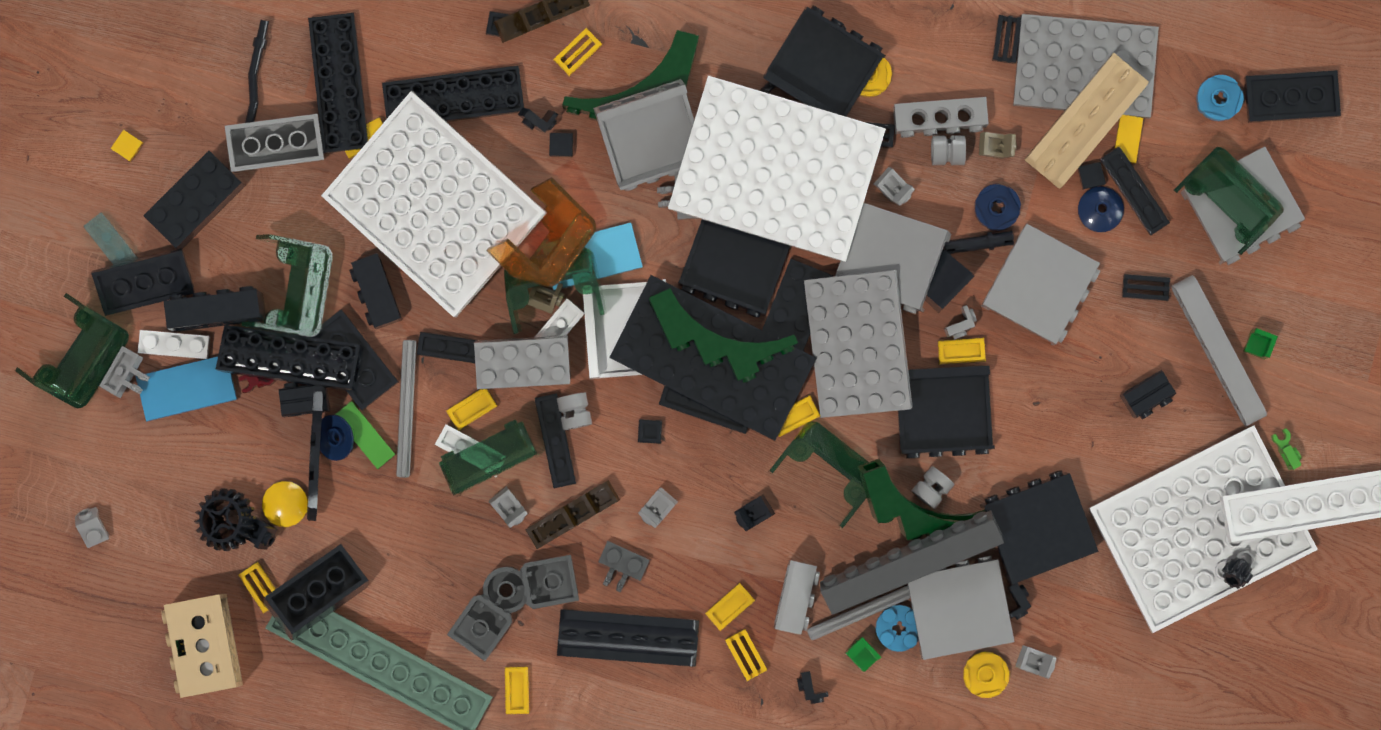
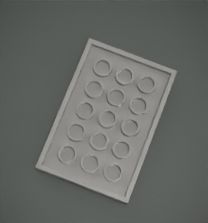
M1021 14L1013 106L1065 111L1114 52L1149 81L1145 89L1123 115L1150 119L1159 27Z
M890 270L804 280L813 356L816 357L814 368L820 417L912 409L897 271Z

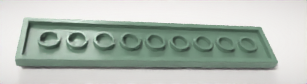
M334 611L292 641L273 616L265 628L453 730H476L493 696Z

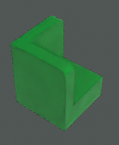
M1258 328L1252 329L1243 352L1264 360L1268 359L1272 354L1278 336Z
M860 637L844 652L863 672L882 658L863 637Z

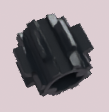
M1243 558L1231 559L1222 569V572H1224V582L1232 588L1236 587L1239 589L1244 587L1253 577L1251 574V564Z

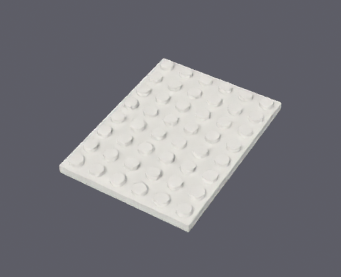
M708 76L668 209L846 262L886 129Z
M412 91L321 195L455 318L547 214L546 211Z
M1254 425L1088 508L1151 633L1239 590L1236 587H1230V585L1224 582V572H1222V569L1231 559L1243 558L1251 564V574L1253 577L1248 584H1245L1247 586L1318 550L1308 530L1228 543L1220 497L1285 486Z

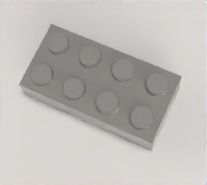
M318 114L225 126L231 172L324 160Z
M568 335L477 340L474 342L477 389L570 384L571 382Z

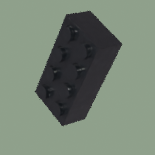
M208 151L143 216L176 249H183L245 185L212 152Z
M253 286L240 287L239 292H233L230 289L217 290L215 295L207 294V292L193 293L191 298L184 297V295L170 296V300L164 301L166 327L173 332L266 321L263 293L253 288Z
M340 544L265 596L264 605L292 641L368 587L369 580L342 544Z

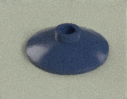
M1094 187L1083 194L1078 204V215L1085 227L1094 232H1107L1114 229L1121 222L1124 214L1122 199L1114 190L1107 187ZM1101 204L1106 207L1104 213L1098 210V206Z
M325 416L321 422L320 451L330 460L339 461L345 459L351 453L354 444L352 429L341 416Z

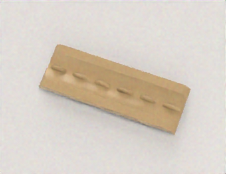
M1113 52L1024 160L1060 189L1145 89L1149 81Z

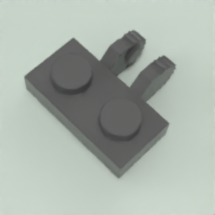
M607 541L598 561L610 567L603 585L608 586L613 578L612 575L617 570L623 573L621 580L618 581L616 591L621 593L628 576L641 581L650 560Z

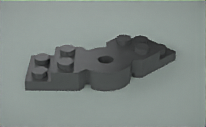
M571 555L528 562L523 565L521 570L513 567L495 569L484 581L483 595L473 596L447 635L486 661L513 623L511 613L520 610L525 604L532 609L579 601ZM505 583L510 584L513 588V593L509 597H504L500 592L501 586Z

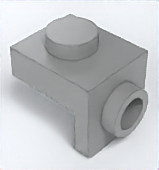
M890 167L874 183L892 203L899 206L906 203L915 190Z
M967 305L961 307L965 321L946 327L944 331L947 338L953 336L954 340L967 335V330L975 327L974 322L977 319L973 309H968Z
M507 486L489 500V503L509 528L520 524L528 514Z
M660 487L638 514L646 524L656 528L678 501Z
M97 507L83 509L75 516L76 528L87 548L109 539V534L99 518Z
M1023 645L1015 667L1049 679L1055 669L1057 658Z

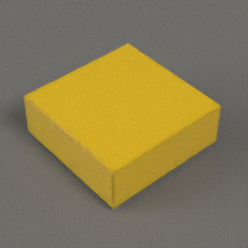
M123 130L110 149L131 162L144 143Z

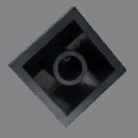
M943 249L925 301L939 313L971 281L974 275Z

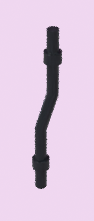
M260 20L257 37H254L252 44L254 50L248 72L249 106L245 123L255 122L259 104L257 74L263 49H266L268 41L265 39L269 21Z

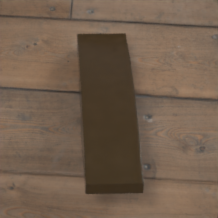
M543 0L496 20L494 24L502 43L589 7L590 4L588 0Z
M608 480L525 530L536 549H539L620 501Z

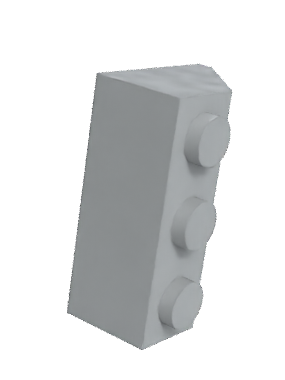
M789 560L774 629L800 635L802 630L807 631L810 617H806L807 608H812L815 597L814 594H811L812 586H817L820 572L816 571L817 566Z

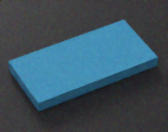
M213 357L147 373L146 375L150 377L148 382L136 376L137 385L143 390L140 397L146 421L237 400L232 374L217 371L218 357Z

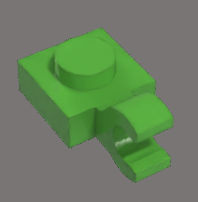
M1285 428L1282 430L1284 433L1283 440H1279L1276 434L1271 435V438L1278 446V451L1288 470H1294L1302 466L1299 461L1302 458L1299 451L1289 445L1291 434Z

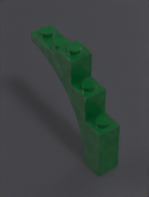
M677 30L672 45L662 62L648 77L637 85L619 94L602 98L581 99L565 96L562 104L563 109H567L566 113L579 116L580 113L587 114L589 119L597 121L593 109L595 107L679 79L684 82L687 88L699 35Z
M670 288L648 298L671 350L677 348L678 351H681L691 346L689 341L693 340L704 365L710 364L713 367L724 362L722 357L726 356L737 381L742 379L745 383L756 378L755 373L759 372L756 362L760 361L761 365L773 360L772 355L781 351V354L784 355L795 350L793 345L798 343L795 335L762 343L740 342L728 339L707 330L691 318L679 304Z
M880 459L857 466L872 517L878 524L889 523L896 517L900 531L907 540L919 539L923 534L928 537L936 530L943 531L958 521L969 520L977 513L984 512L982 510L974 513L954 515L937 513L922 508L908 500L897 490L891 481L886 466Z

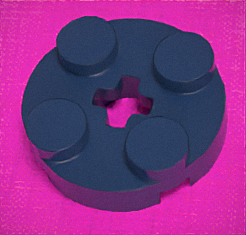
M1001 184L987 186L979 193L974 202V212L977 220L989 230L1000 231L1009 228L1016 222L1020 214L1021 202L1017 193L1013 189ZM995 201L998 204L1002 203L1004 206L1001 208L1002 213L1000 214L997 211L993 212L991 209Z

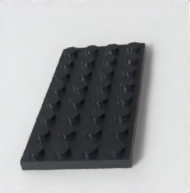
M650 275L609 358L775 441L816 357L794 347L795 350L784 355L781 354V351L772 355L774 359L761 365L760 361L756 362L759 368V372L755 373L756 378L744 383L742 379L736 380L726 356L722 357L724 362L713 367L710 364L704 365L693 340L689 341L691 346L681 351H678L677 348L671 350L648 298L669 288L691 318L707 330L722 337L753 343L780 339Z

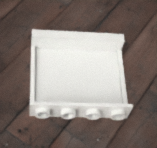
M647 282L582 286L590 379L642 375L609 357Z

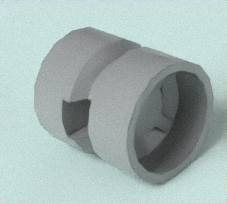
M952 135L950 139H947L946 136H932V166L945 165L947 162H950L951 165H965V135Z
M586 392L557 398L558 409L563 413L561 417L563 430L592 425L591 414L586 410L588 406Z
M931 466L924 474L925 480L919 481L911 491L926 505L935 510L942 501V494H948L955 484L942 472ZM934 483L937 485L935 489L931 487Z

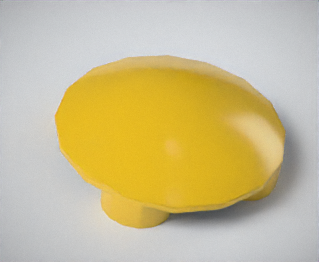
M281 481L275 483L266 490L263 496L262 509L264 515L272 524L278 527L296 525L307 513L308 499L306 493L299 485L293 482Z

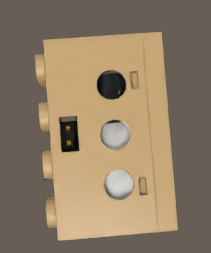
M218 594L164 605V610L161 611L162 620L168 626L169 633H166V643L172 649L173 656L170 657L171 669L176 671L177 679L174 680V687L176 693H180V698L242 686L243 682L227 594Z

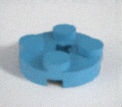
M1216 75L1203 82L1196 95L1198 111L1212 121L1221 122L1231 119L1240 111L1244 100L1243 92L1237 85L1236 80L1227 75ZM1219 92L1223 93V98H1226V101L1220 104L1216 103L1214 95H1218Z
M894 605L884 610L877 618L875 626L876 635L881 644L886 648L902 652L913 648L919 641L914 614L911 608L903 605ZM900 621L902 626L905 627V631H901V635H896V631L892 630V627Z

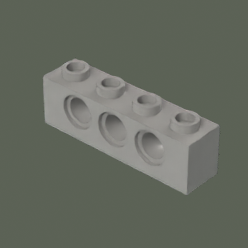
M986 97L900 103L893 106L895 135L901 134V138L914 137V133L922 132L924 136L937 135V131L957 134L960 133L961 129H969V132H981L989 124ZM966 111L969 114V120L966 122L960 121L958 112ZM916 114L921 115L924 123L922 125H915L912 122V116ZM935 114H945L947 121L942 124L938 123L935 120Z

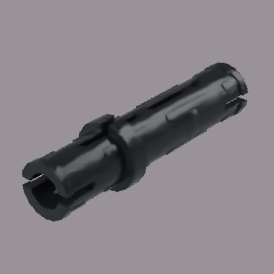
M1013 231L995 234L987 232L986 235L949 240V243L945 242L944 250L949 254L982 249H989L991 251L996 247L1013 246Z

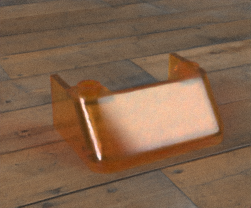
M551 177L535 185L530 190L546 205L544 211L547 214L541 221L550 231L533 256L529 259L508 238L486 250L513 277L546 287H552L560 283L596 231V223L592 216Z

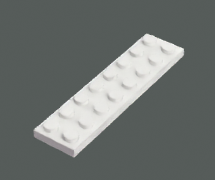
M1381 470L1222 496L1220 501L1228 543L1381 518Z

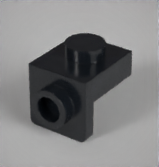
M522 108L518 116L523 119L521 123L530 130L535 128L540 132L546 133L556 124L558 114L548 110L541 119L530 109Z
M764 494L736 510L734 514L739 526L747 532L773 516L775 512Z
M256 517L255 520L251 521V524L256 528L249 530L252 537H245V539L255 544V548L267 550L274 543L275 533L278 529Z
M1018 583L1007 586L1018 605L1016 609L1009 612L1010 618L1015 617L1018 620L1028 614L1027 609L1031 605L1027 600L1029 593L1024 585L1019 586Z
M810 671L800 672L801 677L797 678L799 692H804L805 700H810L811 704L824 702V697H829L828 692L814 693Z

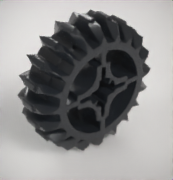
M221 488L220 492L218 490L212 491V496H204L206 502L198 503L202 509L195 512L199 515V519L194 522L200 524L196 531L197 533H203L200 539L207 541L206 545L208 547L214 546L215 550L230 551L231 548L238 549L239 544H246L245 537H252L249 530L256 528L251 524V521L256 519V516H251V512L255 508L248 507L251 500L244 499L245 494L237 493L235 489L228 491L226 488ZM229 501V504L224 506L222 510L216 509L221 503ZM228 530H234L231 536L225 539L221 538Z

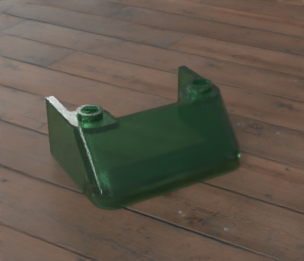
M1216 147L1174 189L1177 193L1185 186V189L1191 195L1201 196L1205 193L1236 223L1237 226L1234 228L1235 237L1240 243L1245 244L1238 251L1240 255L1284 212L1282 204L1229 152L1221 147Z
M272 234L256 235V240L276 243L277 259L283 264L291 265L284 310H270L265 316L264 323L242 322L241 326L306 337L317 335L322 325L333 259L332 251L329 247L321 244Z
M580 247L512 262L505 267V294L514 334L522 331L517 310L524 308L528 304L530 299L528 288L573 279L574 286L579 293H595L600 315L607 313L596 259L592 250Z
M66 293L64 297L79 307L74 314V323L82 329L57 368L53 365L45 364L37 370L34 376L18 367L15 372L34 386L78 409L88 404L121 347H125L128 343L129 334L118 324Z
M515 419L504 425L505 430L456 454L454 451H451L441 456L442 461L439 462V466L454 497L461 496L462 492L532 457H540L523 422L518 423Z
M808 422L768 472L773 474L787 455L796 462H803L813 452L850 480L844 488L843 496L852 507L837 525L842 529L866 499L857 466L868 463V461L820 423Z

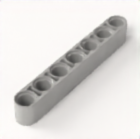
M1191 275L1171 286L1172 291L1241 422L1248 426L1266 417L1267 412L1197 279Z

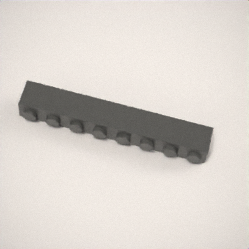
M991 510L979 512L973 518L966 521H958L943 531L936 530L926 538L915 539L900 549L893 548L883 556L872 557L864 564L850 566L840 574L825 577L820 582L821 594L833 615L1003 544L1004 540L1001 530Z

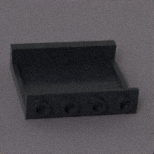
M812 5L811 9L806 6L764 73L763 78L808 106L846 117L878 64L886 55L881 53L883 48L871 41L870 45L862 41L864 36L853 29L850 33L844 30L842 22L833 17L831 20L823 17L824 11L814 5Z
M702 219L678 285L682 286L681 290L687 293L694 294L697 291L704 294L703 298L709 301L716 302L717 299L725 302L724 306L738 310V307L747 310L746 314L753 317L765 316L790 246Z
M990 365L908 370L913 408L898 410L900 454H906V459L920 458V453H929V457H943V452H952V456H964L966 451L975 450V455L989 454V450L995 449L992 438L990 405Z
M1062 470L1050 473V478L1046 480L1034 479L1027 482L1028 486L1020 489L1019 486L1006 490V495L998 497L997 494L984 499L985 503L980 504V508H983L984 512L992 511L1001 530L1004 543L997 546L1007 572L1005 576L1008 583L1013 585L1099 552L1070 473H1063Z

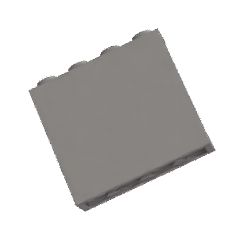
M681 79L593 108L620 190H633L639 184L645 182L654 183L659 180V177L678 175L694 124V117L686 94V86Z
M1266 147L1249 154L1181 191L1184 200L1188 199L1220 257V265L1225 262L1230 265L1240 260L1239 255L1246 251L1249 255L1261 248L1259 244L1265 241L1270 244L1280 239V233L1286 230L1288 233H1291L1301 228L1300 223L1305 220Z
M863 203L846 262L840 261L835 276L896 270L900 305L904 306L903 310L916 314L917 310L924 313L923 303L945 242L949 243L952 234L948 230Z
M1026 224L981 307L998 313L1051 342V345L1054 346L1057 342H1063L1068 332L1065 330L1068 322L1073 323L1079 312L1076 310L1079 301L1083 303L1088 296L1089 290H1087L1090 281L1094 283L1100 273V270L1097 268L1100 263Z
M992 556L978 558L979 563L969 564V560L955 563L956 567L947 569L946 567L907 583L922 660L1015 642L998 559L992 560Z

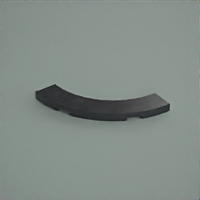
M316 391L313 393L307 505L308 521H316L323 392Z

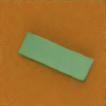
M352 401L335 414L348 422L352 429L355 443L377 469L381 468L396 455Z

